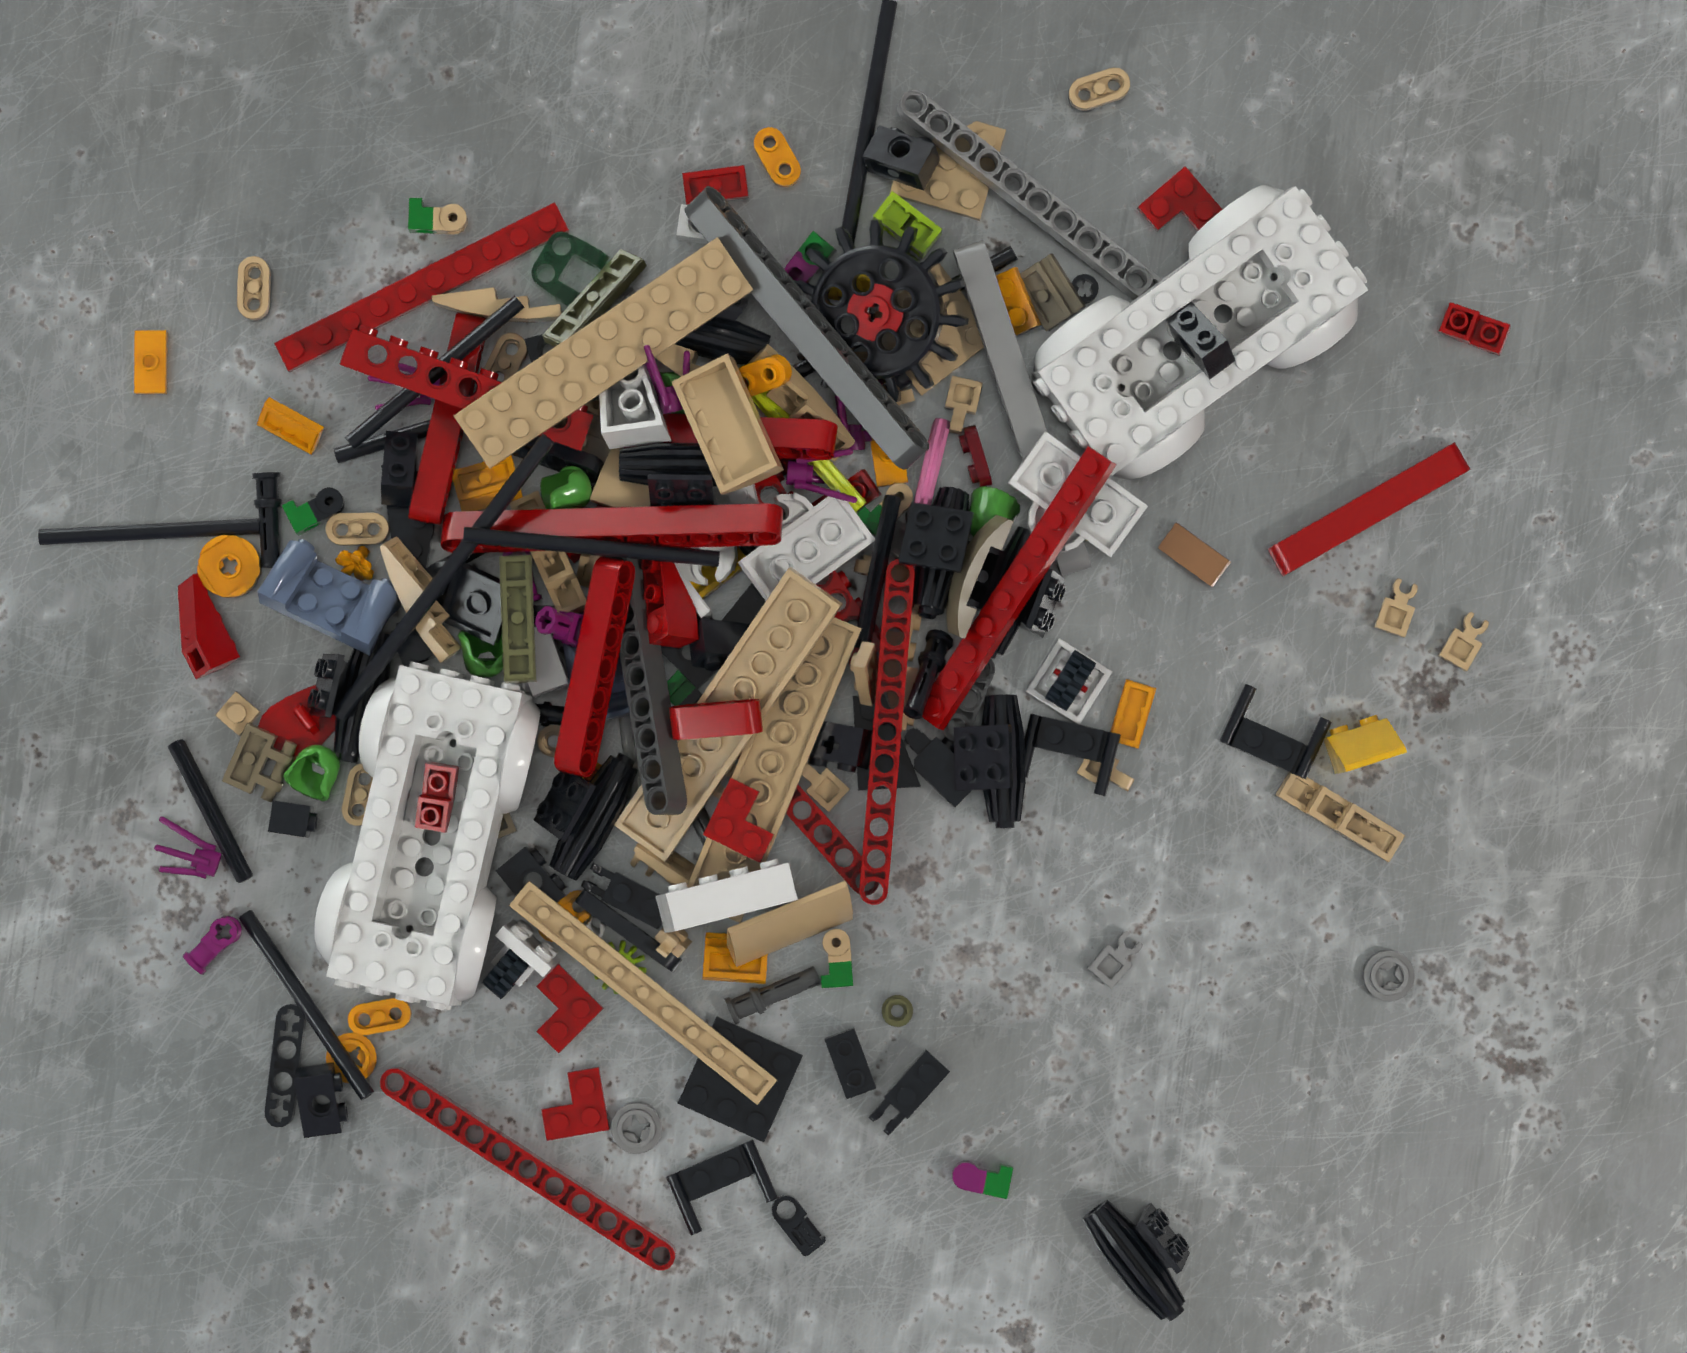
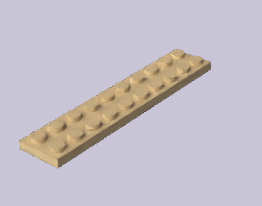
M717 237L453 416L486 465L491 469L648 363L644 350L645 345L650 346L655 358L753 291V288Z
M792 567L788 568L697 703L760 699L763 722L843 604ZM754 734L677 740L687 795L686 809L679 815H654L650 813L645 805L641 784L614 826L666 862Z
M835 617L763 720V732L755 733L743 749L732 775L733 779L760 791L746 821L774 834L761 863L766 862L862 630V628ZM707 837L687 887L700 885L699 878L717 874L718 880L730 877L729 871L748 866L749 872L760 870V864ZM744 914L729 917V919L741 923Z

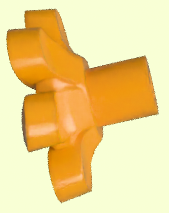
M359 546L357 551L355 550L353 553L342 550L336 557V563L344 566L341 572L349 576L354 573L355 578L362 581L364 579L371 580L373 577L372 564L366 560L370 551L365 546Z

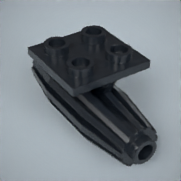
M742 298L681 339L676 345L696 351L698 356L712 360L728 353L734 358L736 364L746 365L760 350L770 343L771 335L736 320L748 305L749 299Z
M655 443L620 449V481L647 485L649 488L650 506L715 505L713 487H717V484L698 443Z
M940 487L932 505L911 503L898 562L899 564L915 566L913 608L918 611L917 614L920 617L926 619H935L937 615L944 613L954 572H962L974 512L969 511V494L959 488Z
M1018 526L1004 550L1006 554L993 591L1031 535L1029 529ZM1049 568L992 655V659H995L997 654L1004 655L1021 623L1041 638L1044 637L1045 632H1050L1055 621V614L1052 613L1056 602L1060 603L1066 591L1065 579L1056 571Z
M380 633L371 655L353 648L348 663L344 661L345 655L323 654L322 659H318L314 671V676L318 677L315 690L312 689L310 691L307 702L308 708H311L310 715L331 718V715H334L332 713L334 708L390 636L389 634ZM391 661L348 718L342 721L336 717L334 752L339 753L338 760L357 764L358 758H360L359 732L363 714L373 692L381 683L389 679Z
M1010 694L985 696L981 726L954 727L955 791L983 790L989 822H995V828H1014V822L1021 821L1026 784L1024 730L1017 695Z
M620 752L617 757L610 755L590 781L581 776L559 772L554 777L552 787L545 800L539 804L537 814L533 819L558 838L549 864L551 868L577 881L601 851L615 822L626 805L638 769L633 767L636 762L635 760Z
M1109 1200L1098 1204L1083 1217V1221L1101 1254L1139 1301L1160 1320L1167 1318L1169 1321H1172L1184 1311L1182 1305L1185 1299L1168 1268H1172L1176 1274L1182 1271L1190 1254L1188 1251L1189 1246L1182 1235L1179 1233L1175 1234L1169 1227V1219L1160 1208L1156 1210L1152 1203L1146 1206L1137 1226Z

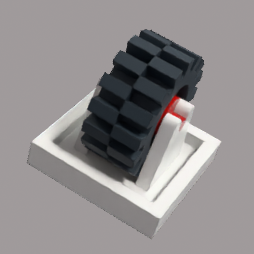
M1059 638L1027 688L1026 693L1075 724L1080 725L1111 676L1112 671Z
M514 919L511 920L495 935L505 946L491 961L494 967L485 977L482 984L500 999L515 984L518 987L522 986L534 971L545 977L561 961L556 956L558 951L548 942L543 941L541 943L532 935L534 933L533 929L522 920H519V922H516Z

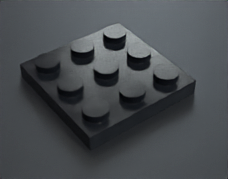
M717 1016L712 1027L768 1071L777 1081L757 1105L698 1058L677 1104L764 1142L803 1055Z

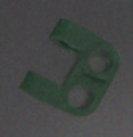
M557 232L547 241L534 263L531 273L538 288L568 307L580 293L561 281L575 257L600 271L610 257L596 247L569 233ZM557 242H569L571 244L570 251L565 255L556 254L554 247ZM552 268L555 271V276L550 282H542L538 279L541 269Z

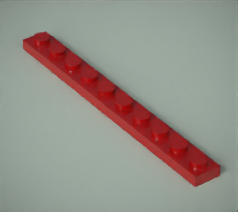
M554 202L274 344L288 372H292L345 345L352 328L359 330L361 324L377 329L431 302L432 295L447 294L568 233L569 229Z
M1087 447L969 628L966 638L962 639L935 680L922 717L936 728L944 731L1117 464L1093 448Z

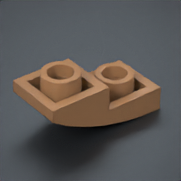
M1177 522L1158 547L1211 587L1216 584L1231 563L1230 560Z

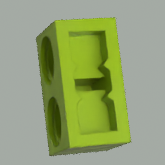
M893 191L873 215V220H882L884 230L899 242H901L902 234L908 226L917 228L916 240L910 250L921 259L926 256L942 235V228Z

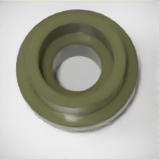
M891 996L882 1005V1017L891 1026H904L912 1018V1004L904 996ZM894 1005L903 1007V1014L900 1017H895L891 1014V1009Z

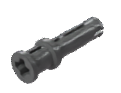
M814 966L763 988L751 987L748 993L733 999L725 998V1002L736 1025L740 1023V1019L756 1012L762 1014L767 1010L766 1007L807 989L819 986L821 982Z

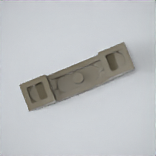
M999 515L994 516L974 535L967 545L962 572H954L948 592L946 620L949 633L963 639L966 638L977 609L967 606V602L990 547L1002 551L1014 521Z

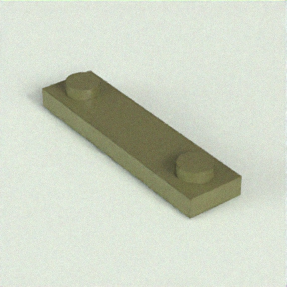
M620 249L542 335L545 343L556 347L603 315L647 267L644 259Z
M499 556L504 683L537 682L532 556Z

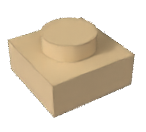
M235 691L215 716L241 736L246 724H252L261 712Z

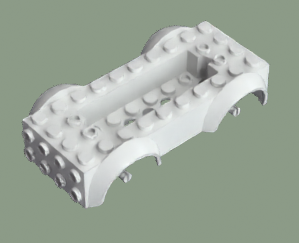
M1266 184L1245 193L1217 213L1193 236L1189 242L1190 260L1131 302L1114 295L1095 302L1061 326L1038 349L1034 357V372L1031 373L1035 379L1031 382L1033 387L1041 397H1048L1053 405L1050 407L1052 414L1060 423L1066 422L1071 431L1068 433V436L1078 449L1081 447L1086 450L1089 446L1117 464L1110 476L1122 479H1136L1152 474L1170 464L1189 450L1203 434L1205 429L1204 409L1264 365L1267 364L1277 369H1285L1307 362L1332 347L1352 329L1358 318V297L1368 291L1365 286L1367 279L1357 266L1353 268L1346 258L1349 254L1340 241L1334 242L1328 233L1331 230L1329 224L1322 215H1315L1310 207L1313 204L1312 200L1303 189L1298 190L1294 186L1283 191ZM1191 301L1228 340L1236 360L1211 379L1207 377L1182 348L1180 356L1175 360H1169L1163 354L1164 345L1167 342L1174 341L1166 319ZM1221 304L1229 306L1232 311V317L1226 323H1220L1214 317L1215 308Z
M410 661L409 667L399 665L397 676L384 681L376 688L365 708L359 732V756L364 770L373 780L354 860L337 869L328 880L317 907L314 938L318 952L329 965L326 977L334 978V985L351 989L353 987L360 988V985L366 986L364 992L390 996V992L396 993L395 999L400 1001L420 1003L422 999L427 1001L426 1007L438 1010H451V1006L461 1005L462 1001L473 997L478 985L497 897L486 887L503 814L517 810L521 801L537 735L540 709L532 701L533 697L526 695L524 689L520 686L502 682L501 688L494 687L495 681L471 675L470 681L464 680L465 674L442 668L440 673L436 674L434 673V667ZM428 761L459 766L455 799L448 830L446 833L440 832L441 839L436 845H429L426 842V829L415 828L418 796L422 794L425 763ZM421 858H429L433 862L434 869L428 876H421L416 871V863Z

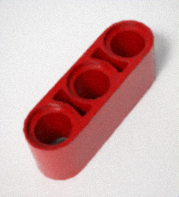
M760 699L695 703L669 707L673 740L747 735L763 732Z

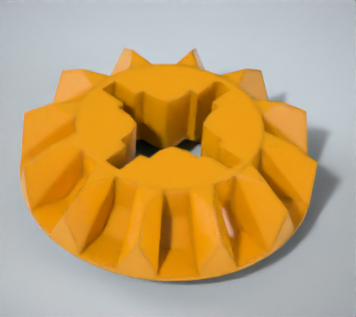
M345 1033L338 1036L347 1052L351 1053L360 1047L357 1058L363 1066L357 1065L365 1078L369 1077L373 1073L377 1062L376 1050L370 1040L356 1033ZM327 1051L326 1064L334 1063L335 1073H341L342 1081L349 1083Z

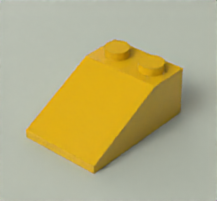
M1377 715L1359 720L1360 727L1351 730L1348 729L1347 724L1329 730L1331 736L1324 739L1335 774L1348 772L1407 753L1405 745L1388 719L1379 720Z

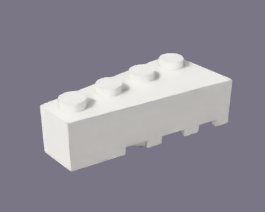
M645 365L599 395L601 434L609 449L671 441Z
M778 859L759 863L760 870L749 872L748 866L729 871L730 877L718 880L717 874L699 878L700 885L688 888L686 882L668 886L669 893L655 896L664 933L675 932L798 900L789 863L779 865Z

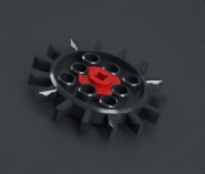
M871 220L869 228L870 246L856 248L851 234L845 226L835 229L837 240L844 254L831 262L823 252L810 248L806 254L813 263L823 270V273L815 286L804 280H794V282L805 294L812 297L811 302L853 352L858 345H862L867 349L868 358L863 364L876 379L885 380L887 392L895 402L901 401L898 375L912 371L920 385L925 389L934 385L932 377L924 369L921 362L931 351L944 360L956 361L958 354L952 348L938 341L942 326L960 327L968 325L969 318L959 314H944L942 298L946 294L956 293L964 288V280H951L939 286L931 273V269L940 263L948 252L944 248H938L932 251L923 262L910 254V249L916 240L918 231L913 226H908L904 231L898 248L883 245L884 228L882 220ZM889 261L895 262L899 267V274L895 279H890L885 274V266ZM861 274L867 275L871 281L870 288L866 292L860 291L856 285L857 278ZM833 287H837L842 292V301L838 305L832 304L828 298L829 291ZM902 290L908 291L912 297V302L908 308H902L898 304L897 297ZM879 306V311L883 314L882 317L875 318V313L871 312L872 307ZM846 316L851 317L855 322V329L851 334L845 333L841 328L842 319ZM915 319L920 320L925 327L923 335L919 338L912 335L910 331V325ZM887 332L892 333L896 338V345L892 350H887L882 345V337ZM801 352L796 355L799 361L807 360ZM822 379L820 385L824 388H830L828 384Z

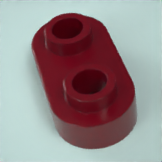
M975 425L964 427V434L958 437L963 454L969 453L972 465L967 466L972 484L978 483L979 487L992 485V479Z

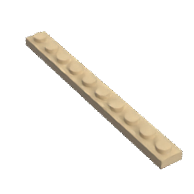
M531 881L526 883L509 904L513 910L755 1104L758 1105L776 1083L777 1079Z

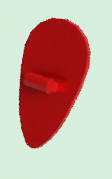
M316 685L287 696L269 707L261 716L258 727L278 736L273 746L278 750H282L286 740L296 743L297 747L293 754L295 759L306 747L323 745L335 731V715H331V718L310 715L311 708H308L307 702L310 691L312 689L315 690Z

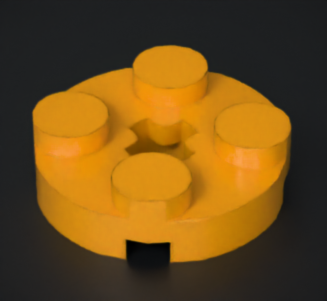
M220 535L211 539L202 548L197 572L207 590L224 598H236L245 595L256 585L262 574L261 559L257 549L246 539L236 535ZM226 558L230 561L236 560L238 563L235 566L236 572L232 575L229 572L223 573L221 570L225 566L223 560Z

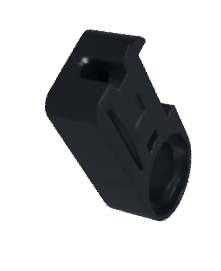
M782 1195L774 1201L772 1206L774 1219L803 1256L810 1255L825 1243L826 1237L820 1238V1232L808 1217H804L807 1215V1212L795 1197ZM782 1201L792 1202L796 1208L794 1216L789 1219L781 1218L777 1213L778 1204Z

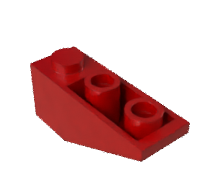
M642 560L641 568L643 570L649 644L681 648L699 640L696 608L675 564L672 562Z
M198 573L193 574L178 585L182 653L195 679H199L227 667L240 658L234 641L230 638L222 622L220 613L215 609L208 595V590L204 587Z

